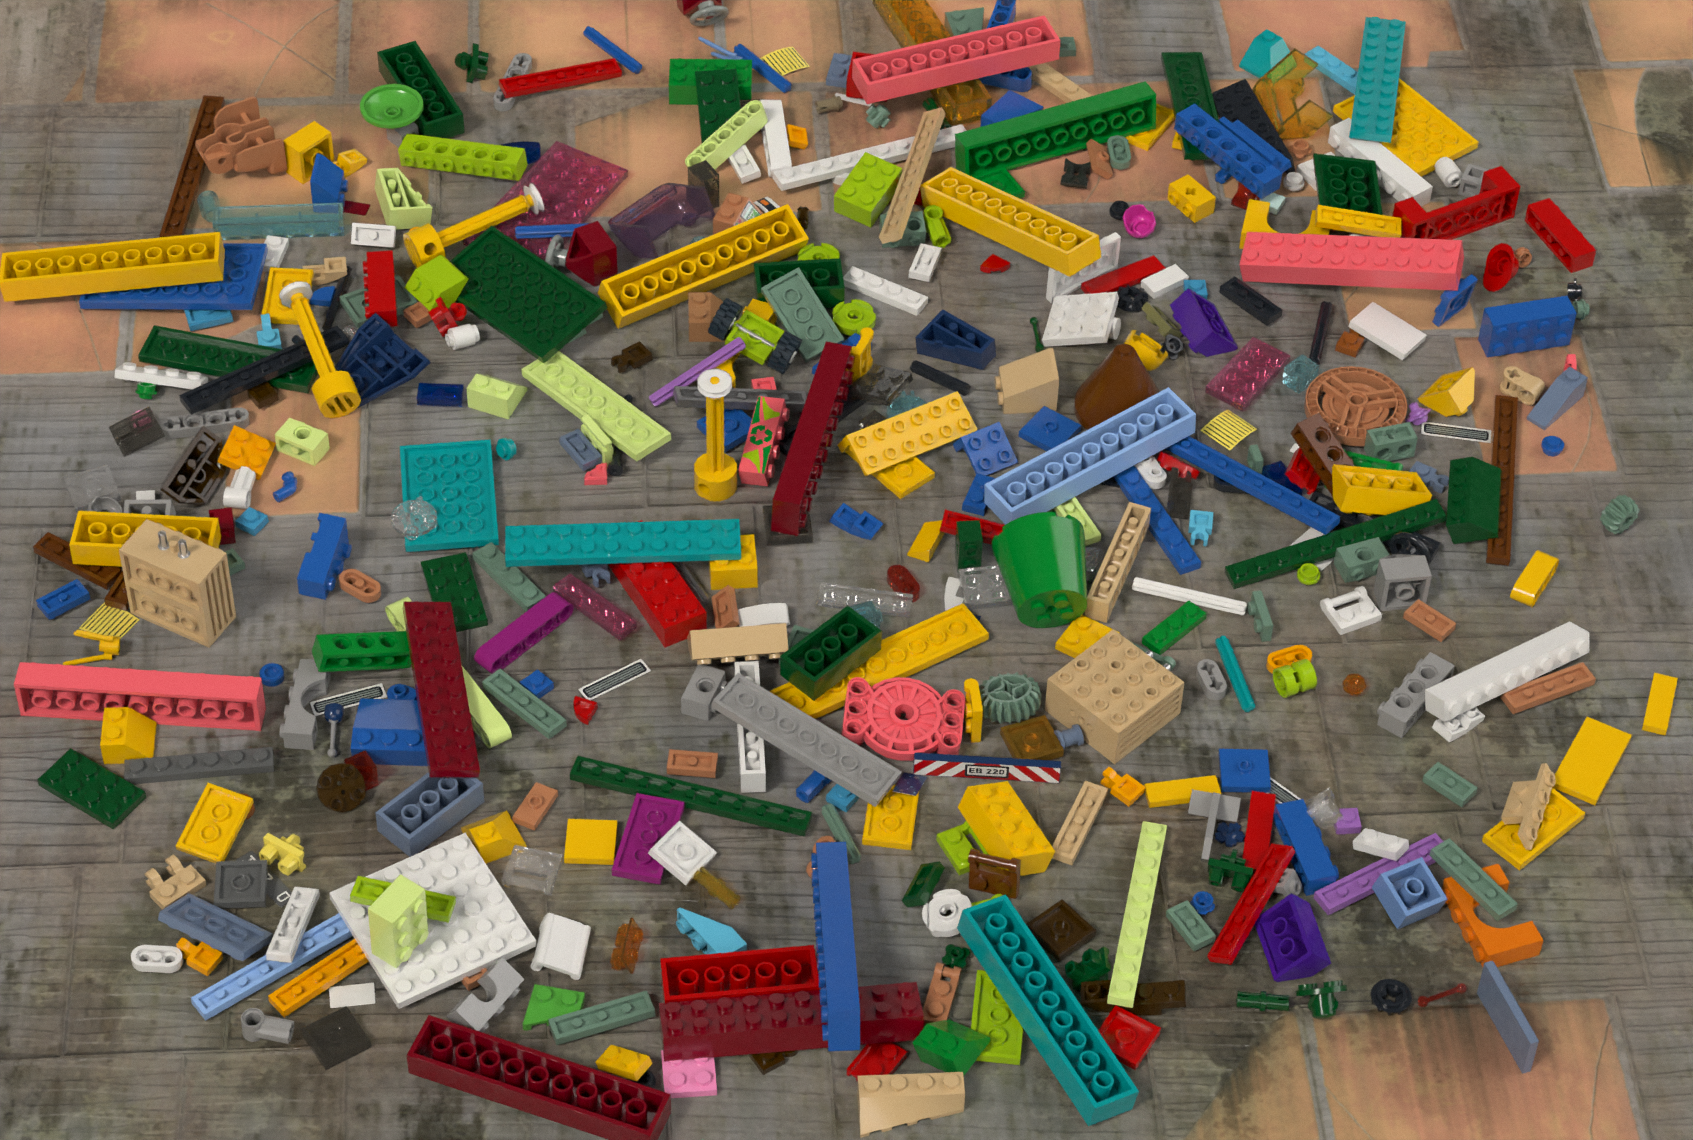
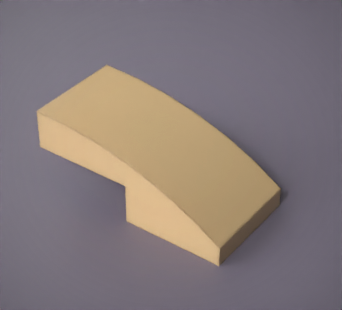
M346 257L324 258V265L303 266V269H313L314 271L312 286L326 284L346 276Z

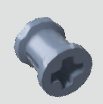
M1074 724L1072 728L1063 731H1054L1064 750L1066 747L1075 744L1079 746L1084 744V736L1078 724Z

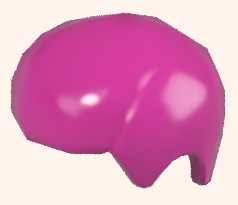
M1132 205L1125 210L1123 215L1124 228L1132 237L1142 239L1154 232L1156 227L1155 216L1144 205Z

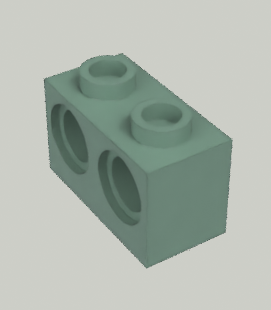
M911 212L902 239L894 243L882 244V248L925 244L926 228L923 212ZM880 214V233L887 214Z
M1410 422L1367 430L1364 450L1367 456L1385 461L1414 457L1418 437Z

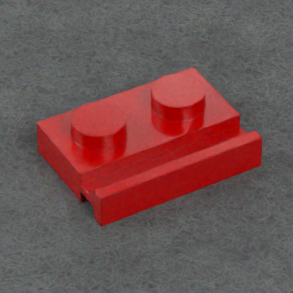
M1299 447L1294 452L1285 475L1301 489L1303 487L1308 490L1307 494L1311 495L1316 490L1320 477Z
M892 1042L867 1044L849 1065L846 1075L849 1077L852 1075L858 1081V1076L894 1074L907 1058V1051Z

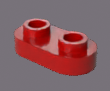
M1161 451L1157 458L1161 462L1160 466L1168 471H1172V469L1179 471L1178 476L1185 480L1197 479L1200 470Z

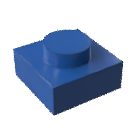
M538 669L520 681L523 687L539 699L554 689V682Z

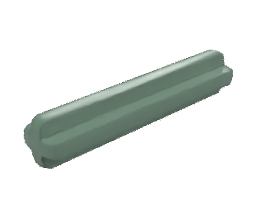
M831 803L822 807V815L836 841L846 842L848 863H858L861 860V854L835 806Z

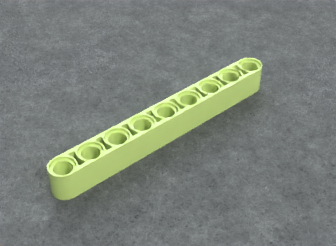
M405 597L385 607L387 617L397 631H406L403 603L404 601L412 602L409 597ZM462 666L473 730L489 749L511 739L512 733L506 721Z

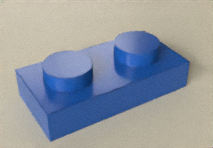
M977 473L963 501L962 511L984 516L988 508L984 503V484L996 478Z
M76 579L37 599L36 603L48 620H51L90 600V594L81 582Z

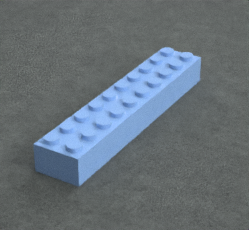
M1168 387L984 484V503L1005 525L1022 516L1047 512L1195 433L1196 413Z

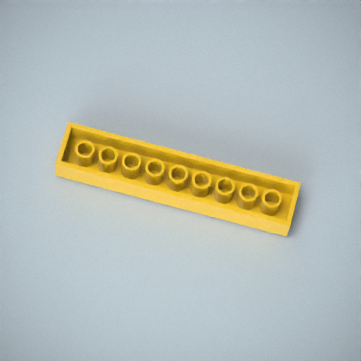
M952 167L920 185L924 208L930 205L939 206L943 210V217L1069 277L1101 258L1099 235Z
M786 204L601 281L597 294L601 300L606 302L607 311L619 329L688 300V292H707L754 272V263L779 262L798 254L800 249L807 245L809 238L790 206Z
M211 232L2 253L0 289L4 302L223 281L225 249L221 233Z

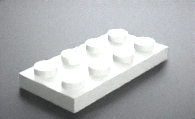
M1114 232L1099 240L1101 258L1071 277L1049 267L1046 299L1053 303L1055 296L1068 295L1081 288L1082 282L1117 269L1121 236Z

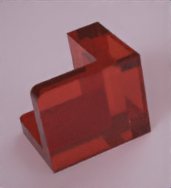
M1238 182V190L1231 200V205L1247 210L1249 199L1259 201L1260 198L1242 183Z
M366 750L344 759V764L353 765L363 776L365 791L379 785L377 767Z

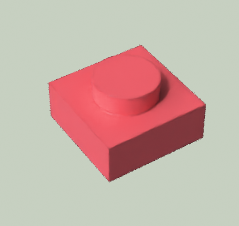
M774 377L751 380L752 389L777 390Z

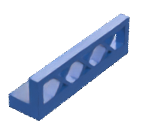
M1224 116L1219 119V123L1280 172L1284 173L1292 167L1289 159L1238 119L1233 123Z

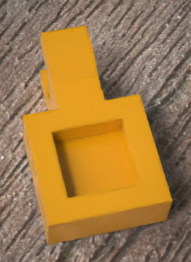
M1111 767L1103 771L1102 775L1104 778L1100 784L1106 788H1111L1110 793L1128 807L1144 794L1146 787L1127 773L1121 777Z
M182 937L176 944V947L182 952L183 959H186L187 965L206 976H209L223 959L222 952L211 948L202 941L198 946H195Z

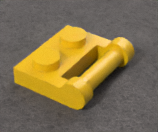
M868 327L861 329V339L856 346L852 347L851 356H855L853 369H850L851 372H854L852 383L868 373L873 364L871 341L874 337V331Z
M969 678L964 682V691L966 692L964 726L965 733H970L971 743L981 742L983 709L978 681Z

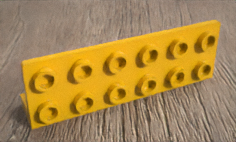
M957 391L848 434L837 446L841 453L848 450L853 452L864 475L869 476L958 440L960 437L977 431V427Z

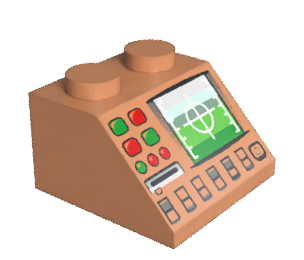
M728 193L713 218V235L764 213L750 198Z

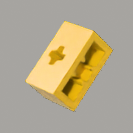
M1187 174L1169 184L1167 200L1186 217L1196 223L1214 213L1216 197Z

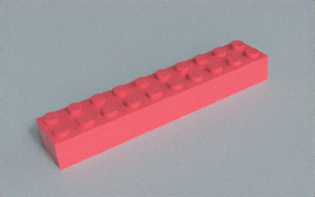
M1044 15L853 59L852 79L866 104H871L1059 60L1061 40Z
M1247 232L1239 266L1242 279L1245 282L1458 291L1464 262L1462 240Z
M20 662L14 681L21 716L103 721L104 708L129 707L159 725L261 731L266 711L262 678L253 676Z

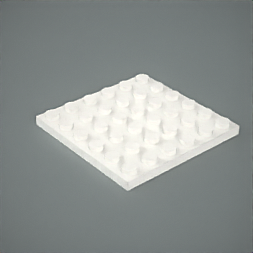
M466 833L366 876L367 878L393 883L401 874L427 891L456 897V904L449 923L427 919L429 932L427 939L423 944H419L412 951L410 958L406 962H402L397 968L372 954L368 908L370 906L350 902V894L355 881L329 893L330 900L398 1009L451 986L467 976L475 975L484 968L488 969L501 958L507 960L536 947V939Z

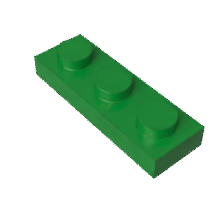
M1188 601L1142 637V644L1151 651L1161 655L1206 619L1207 613L1191 601Z

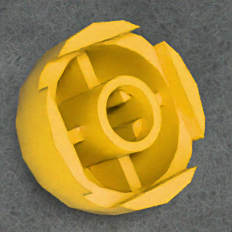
M1132 330L1124 344L1134 347L1147 371L1159 368L1168 356L1167 351L1163 354L1160 351L1162 346L1144 333L1138 336L1135 334L1137 330Z

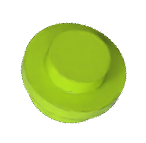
M1311 563L1303 564L1297 571V579L1305 585L1316 584L1320 580L1318 567Z

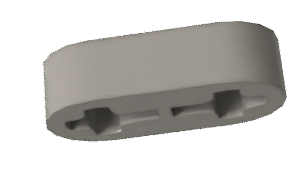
M1210 659L1201 660L1197 665L1196 677L1204 694L1210 700L1223 699L1226 694L1227 684L1217 663Z

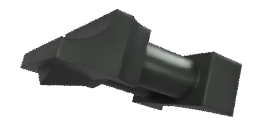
M1066 158L1064 163L1065 174L1061 177L1060 185L1087 189L1088 178L1086 175H1090L1091 163L1075 164Z

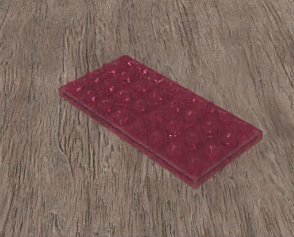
M556 141L523 175L520 181L494 206L496 207L512 200L519 195L525 196L524 186L529 187V184L532 183L541 195L544 212L539 211L538 215H536L529 209L528 212H524L493 227L545 261L547 249L552 238L517 239L515 227L585 223L628 177V170ZM486 230L463 239V245L468 246ZM563 237L564 244H565L571 237Z

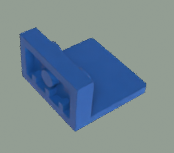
M1000 422L960 437L953 443L956 452L964 449L976 474L988 476L1018 462Z

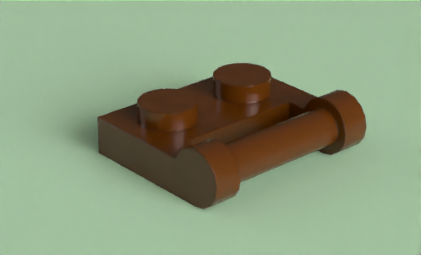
M971 849L968 856L969 889L991 894H1006L1007 897L1016 899L1020 888L1021 860L1017 858L1005 859L980 853V850Z

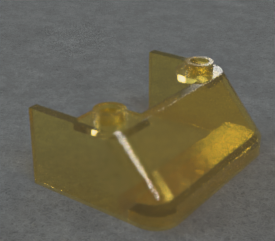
M1296 48L1262 76L1253 87L1254 94L1282 140L1307 139L1333 117L1330 112L1310 99L1297 109L1295 99L1304 92V78L1318 66V63Z

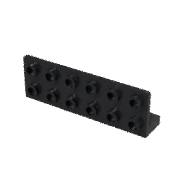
M1246 79L1212 93L1216 111L1220 118L1224 116L1232 123L1238 119L1291 161L1292 167L1285 171L1286 175L1290 172H1295L1292 156Z

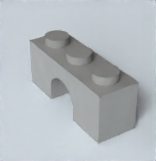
M501 958L493 963L477 981L486 991V1002L480 1001L473 993H470L462 998L446 1017L452 1023L484 1032L490 1025L487 1021L492 1016L494 1018L497 1017L505 1009L503 1003L507 999H513L521 989L518 986L523 982L524 978L504 958Z

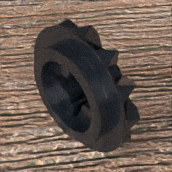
M1127 284L1125 288L1119 287L1118 291H1115L1119 297L1117 307L1124 311H1140L1143 305L1148 302V294L1145 293L1144 288L1138 289L1137 285L1130 287Z
M1394 979L1378 981L1374 984L1370 993L1372 1005L1377 1006L1378 1012L1382 1010L1387 1012L1388 1016L1391 1013L1400 1015L1402 1011H1407L1412 1000L1409 988L1404 983ZM1387 993L1392 998L1395 997V1002H1392L1390 999H1386Z

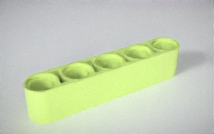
M753 100L748 102L687 156L685 164L693 180L701 181L709 176L766 125L768 118L760 101Z

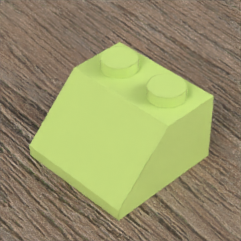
M476 374L466 388L468 407L509 419L528 389L526 386L496 377Z

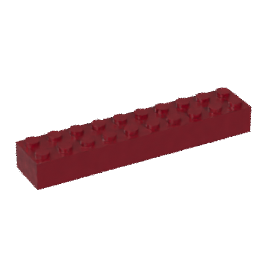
M825 342L773 497L771 531L798 536L801 527L805 528L806 511L810 512L813 502L811 495H816L818 487L816 480L821 479L823 466L821 465L826 463L828 457V450L826 449L832 446L834 436L832 431L836 432L839 418H837V415H842L844 406L842 400H847L849 391L847 385H851L854 372L850 371V369H853L855 356H851L852 346Z
M917 982L858 987L860 1045L912 1041L923 1030L924 1015ZM820 990L659 1003L660 1033L664 1062L828 1048V1041L822 1040V1025H826V1023H821L822 1005H820Z
M428 1015L406 1055L409 1074L608 1140H658L671 1114V1094Z

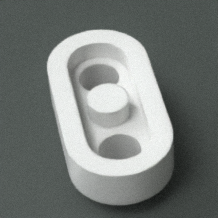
M1153 456L1134 465L1150 489H1160L1165 486L1166 472Z
M140 945L131 953L133 967L141 972L173 973L178 971L183 965L182 952L174 946Z

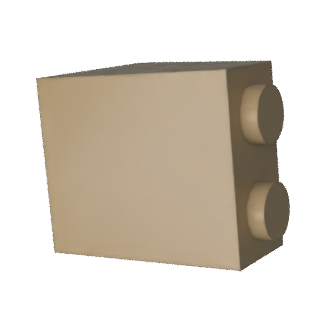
M1048 348L999 367L998 376H995L994 383L995 389H999L997 401L998 405H1002L1003 414L1038 412L1043 406L1057 411L1059 376L1053 348Z

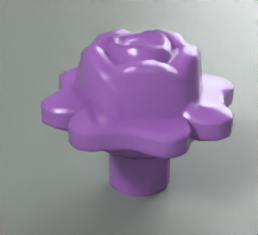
M1417 402L1411 403L1409 405L1411 412L1405 421L1412 422L1414 425L1425 423L1428 419L1427 414L1431 409L1419 407Z

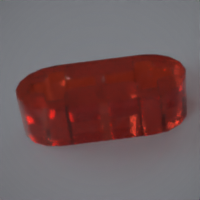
M892 565L887 570V583L897 596L906 603L917 601L920 595V586L907 568L902 565Z

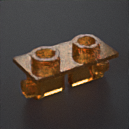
M630 918L629 924H622L618 928L615 945L620 948L613 949L610 959L612 969L621 970V968L626 967L630 974L634 972L635 964L638 961L640 943L643 941V931L633 918Z

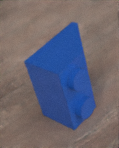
M317 153L310 180L314 214L339 215L341 207L345 205L344 192H348V180H345L344 171L322 154Z

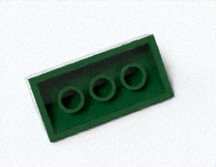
M1475 457L1450 460L1446 527L1453 544L1499 537L1501 468Z

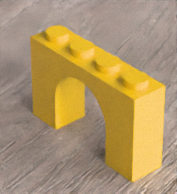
M1249 199L1241 231L1240 249L1244 247L1247 232L1279 233L1273 230L1267 223L1270 202ZM1312 210L1308 228L1299 234L1330 235L1331 229L1315 227V210Z

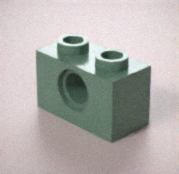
M1379 537L1336 548L1334 565L1345 583L1359 581L1375 576L1379 559L1388 556L1389 553Z

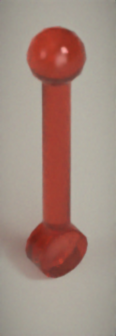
M1459 983L1455 988L1430 997L1420 996L1418 998V1005L1426 1007L1428 1002L1457 992L1464 993L1467 987L1465 984Z

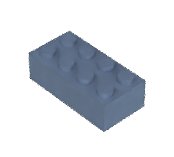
M428 772L375 812L377 830L409 857L416 855L484 803L483 783L475 777H429Z

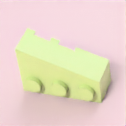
M398 168L377 169L375 191L386 225L396 226V230L421 227L428 223L431 224V205H426L422 200V195L413 190L411 182Z

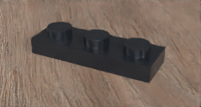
M1235 276L1220 286L1219 293L1266 326L1282 316L1283 310Z

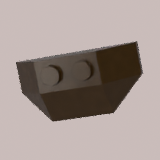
M202 426L161 483L160 490L179 504L205 505L226 473L225 465L217 462L222 452V439Z

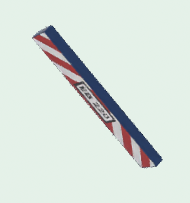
M914 753L913 774L1060 783L1061 761Z

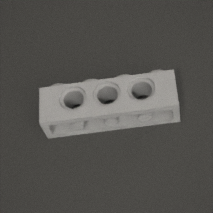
M1431 652L1424 659L1421 658L1417 662L1415 670L1412 673H1407L1402 685L1399 688H1394L1390 699L1387 702L1383 701L1377 710V714H1379L1377 725L1403 738L1426 711L1425 690L1451 678L1455 665Z

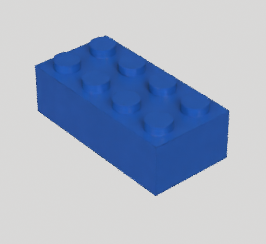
M1568 296L1484 308L1478 341L1486 357L1570 345L1577 313Z

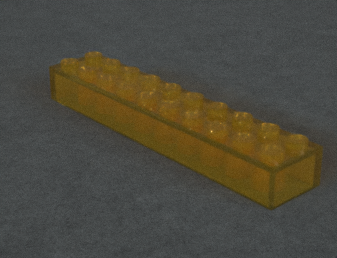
M873 0L872 2L901 48L951 37L927 0ZM979 78L929 90L940 108H943L945 116L952 126L981 120V115L992 105V97Z

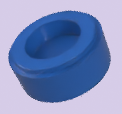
M269 663L260 669L259 674L262 678V684L265 686L274 687L283 682L284 671L279 664Z

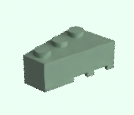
M984 7L945 12L944 33L946 38L983 30Z

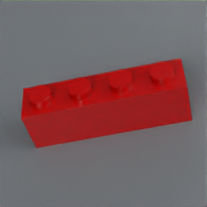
M1550 198L1527 206L1525 222L1570 273L1593 266L1596 255L1594 246L1587 241L1583 234L1572 224L1571 220L1563 214Z
M393 250L366 252L367 261H363V273L368 274V276H363L364 289H368V291H364L365 304H369V306H365V317L369 319L376 313L390 327L398 326Z

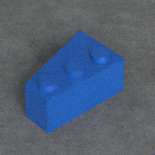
M319 513L317 520L320 526L317 533H312L311 540L314 541L311 552L305 553L297 577L299 594L326 600L329 592L334 590L337 575H340L343 571L345 559L350 557L352 545L349 544L346 518Z

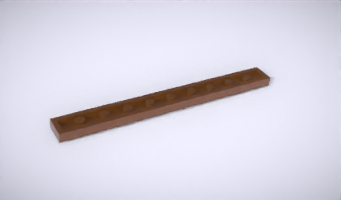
M203 96L159 238L185 234L206 166L196 149L195 142L215 132L214 118L217 112L225 105L224 97Z
M1496 395L1494 400L1491 465L1501 468L1502 471L1499 537L1487 539L1486 563L1509 566L1518 397Z

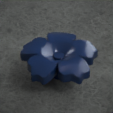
M1225 822L1219 823L1217 833L1214 834L1215 840L1221 844L1225 842L1226 847H1233L1237 845V842H1243L1245 835L1240 831L1241 825L1238 823H1230L1228 827Z

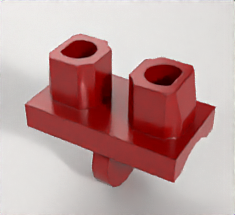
M439 297L435 300L438 306L428 311L441 336L445 337V334H448L449 328L458 326L455 321H462L464 319L467 309L461 303H452L448 309L442 298Z

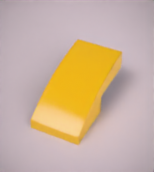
M351 149L338 153L337 161L333 163L344 171V178L363 167L367 163V158L356 149Z

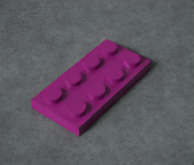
M636 793L614 860L612 876L661 885L666 868L651 857L648 852L678 821H681L685 802Z

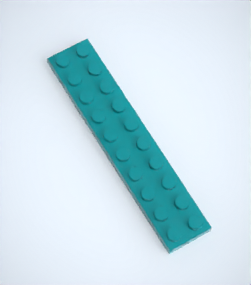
M1379 17L1365 18L1349 138L1391 143L1406 21L1380 19Z
M739 519L505 526L506 567L741 560Z

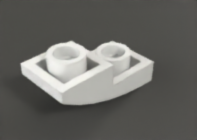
M786 603L760 604L738 609L739 627L786 623V626L790 625Z
M1475 707L1445 722L1441 719L1435 720L1432 728L1448 742H1451L1476 727L1484 720L1485 715Z

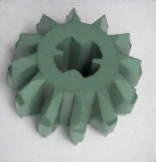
M1618 495L1615 499H1611V502L1601 512L1600 521L1609 532L1621 534L1624 530H1628L1629 526L1638 518L1637 514L1640 509L1630 497Z

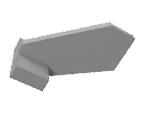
M1192 789L1188 815L1208 818L1201 858L1202 862L1208 863L1215 821L1221 820L1237 823L1241 798Z

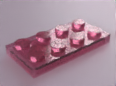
M1253 337L1208 383L1205 393L1243 412L1290 362L1291 355Z

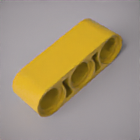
M1537 550L1514 584L1510 598L1533 607L1558 567L1559 559Z

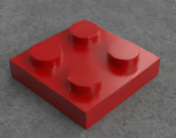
M1115 1005L1098 1031L1118 1061L1136 1070L1160 1035L1161 1028Z

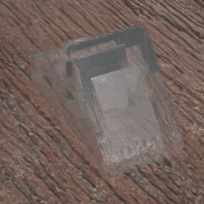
M1330 787L1308 800L1307 812L1322 829H1327L1344 818L1334 802L1335 795Z

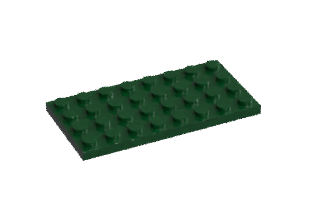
M490 226L450 261L468 278L467 283L455 302L463 304L469 312L542 363L547 362L607 309L606 302L493 226Z

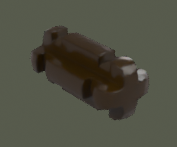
M800 206L797 209V220L802 228L806 230L808 228L809 209L806 206Z

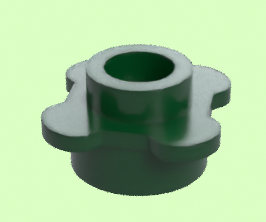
M953 944L947 945L945 948L946 954L942 957V963L950 968H954V966L961 967L962 969L965 968L966 958L970 956V950L965 947H956Z

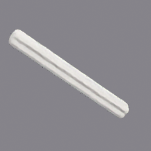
M1135 577L1132 584V590L1185 603L1191 601L1195 605L1233 614L1244 615L1247 608V603L1244 601Z

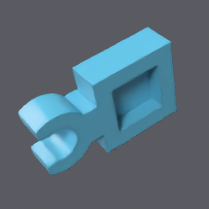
M1190 510L1188 533H1191V545L1195 544L1196 539L1203 540V546H1207L1209 535L1212 533L1213 512Z

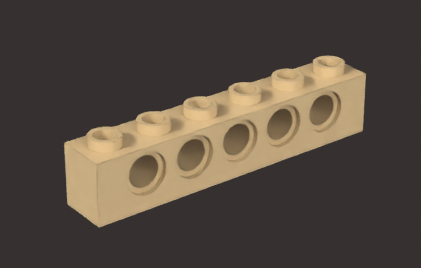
M1129 502L1087 595L1086 617L1104 623L1108 622L1148 531L1151 508Z

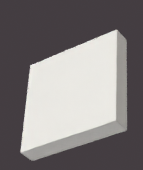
M678 821L650 849L648 854L684 885H687L715 857L717 852L681 821Z

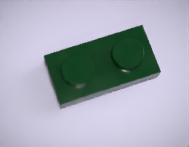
M940 861L920 865L901 900L906 907L926 905L929 901L930 895L936 884L940 881V877L945 869Z

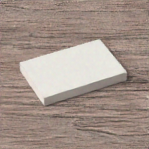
M1374 302L1355 316L1348 326L1401 360L1405 359L1422 344L1427 336Z

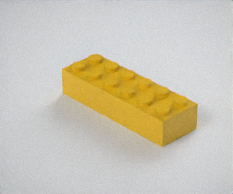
M78 511L69 544L73 564L122 567L119 549L146 519L160 523L171 530L179 531L195 540H200L211 547L219 548L221 540L218 518Z

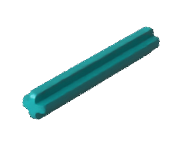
M1222 635L1220 638H1216L1215 644L1240 706L1248 713L1254 710L1256 705L1229 639Z

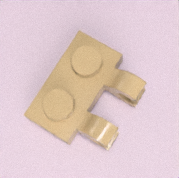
M175 855L165 859V862L169 865L166 869L173 875L168 880L163 882L154 868L145 873V876L148 878L146 883L152 889L149 891L150 898L162 910L189 893L193 895L206 886V880L191 864L183 868Z

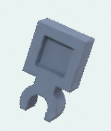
M1418 461L1415 462L1409 471L1417 472L1426 487L1431 486L1438 493H1443L1444 486L1449 484L1448 476L1436 475L1437 469Z
M607 564L579 565L586 578L592 576L593 585L596 588L599 587V579H605L608 584L610 583V573L608 572Z

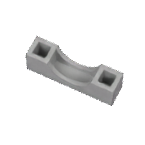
M300 659L298 668L294 669L293 682L295 683L294 686L289 688L290 703L285 705L284 719L286 720L285 723H281L279 732L280 738L284 740L285 748L314 750L318 734L317 720L315 715L310 714L304 708L311 700L327 695L331 679L330 672H318L315 660Z

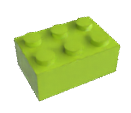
M865 152L835 193L834 212L871 228L893 198L902 174V168Z

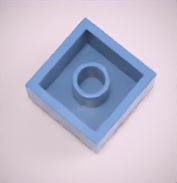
M1422 857L1380 874L1372 886L1373 891L1397 929L1438 913L1447 901L1446 895Z

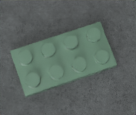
M799 267L761 288L762 294L784 329L802 339L798 351L806 363L822 354L826 341L838 344L844 342L843 336Z

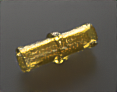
M705 867L700 868L702 872L696 871L693 879L705 887L710 896L717 897L729 909H733L734 905H738L741 897L728 888L723 879L716 878Z

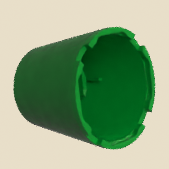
M1040 512L1022 516L1002 527L1003 531L998 536L995 535L993 537L992 551L1019 621L1033 628H1051L1068 624L1080 617L1087 608L1085 532L1081 522L1070 515L1060 517L1056 516L1055 512Z

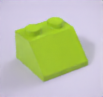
M439 255L415 269L404 288L429 311L438 306L435 300L439 297L442 298L449 309L451 304L457 300L468 278L443 255Z

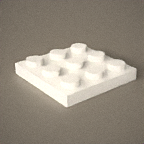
M1103 292L1055 296L1042 338L1044 347L1107 343L1119 301L1118 293Z

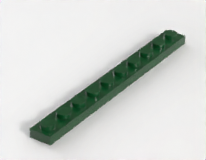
M1434 499L1225 566V574L1233 589H1237L1299 569L1306 563L1315 564L1333 558L1336 554V548L1377 537L1383 542L1391 539L1398 532L1411 533L1445 522L1446 514L1438 500Z
M577 756L570 772V780L634 796H636V793L682 801L685 802V808L803 837H805L812 820V812L582 756Z

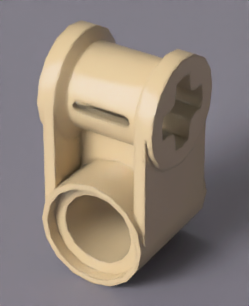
M1510 366L1503 372L1504 380L1500 384V391L1505 395L1518 397V400L1523 404L1533 405L1545 389V384L1540 378L1532 376L1518 367Z

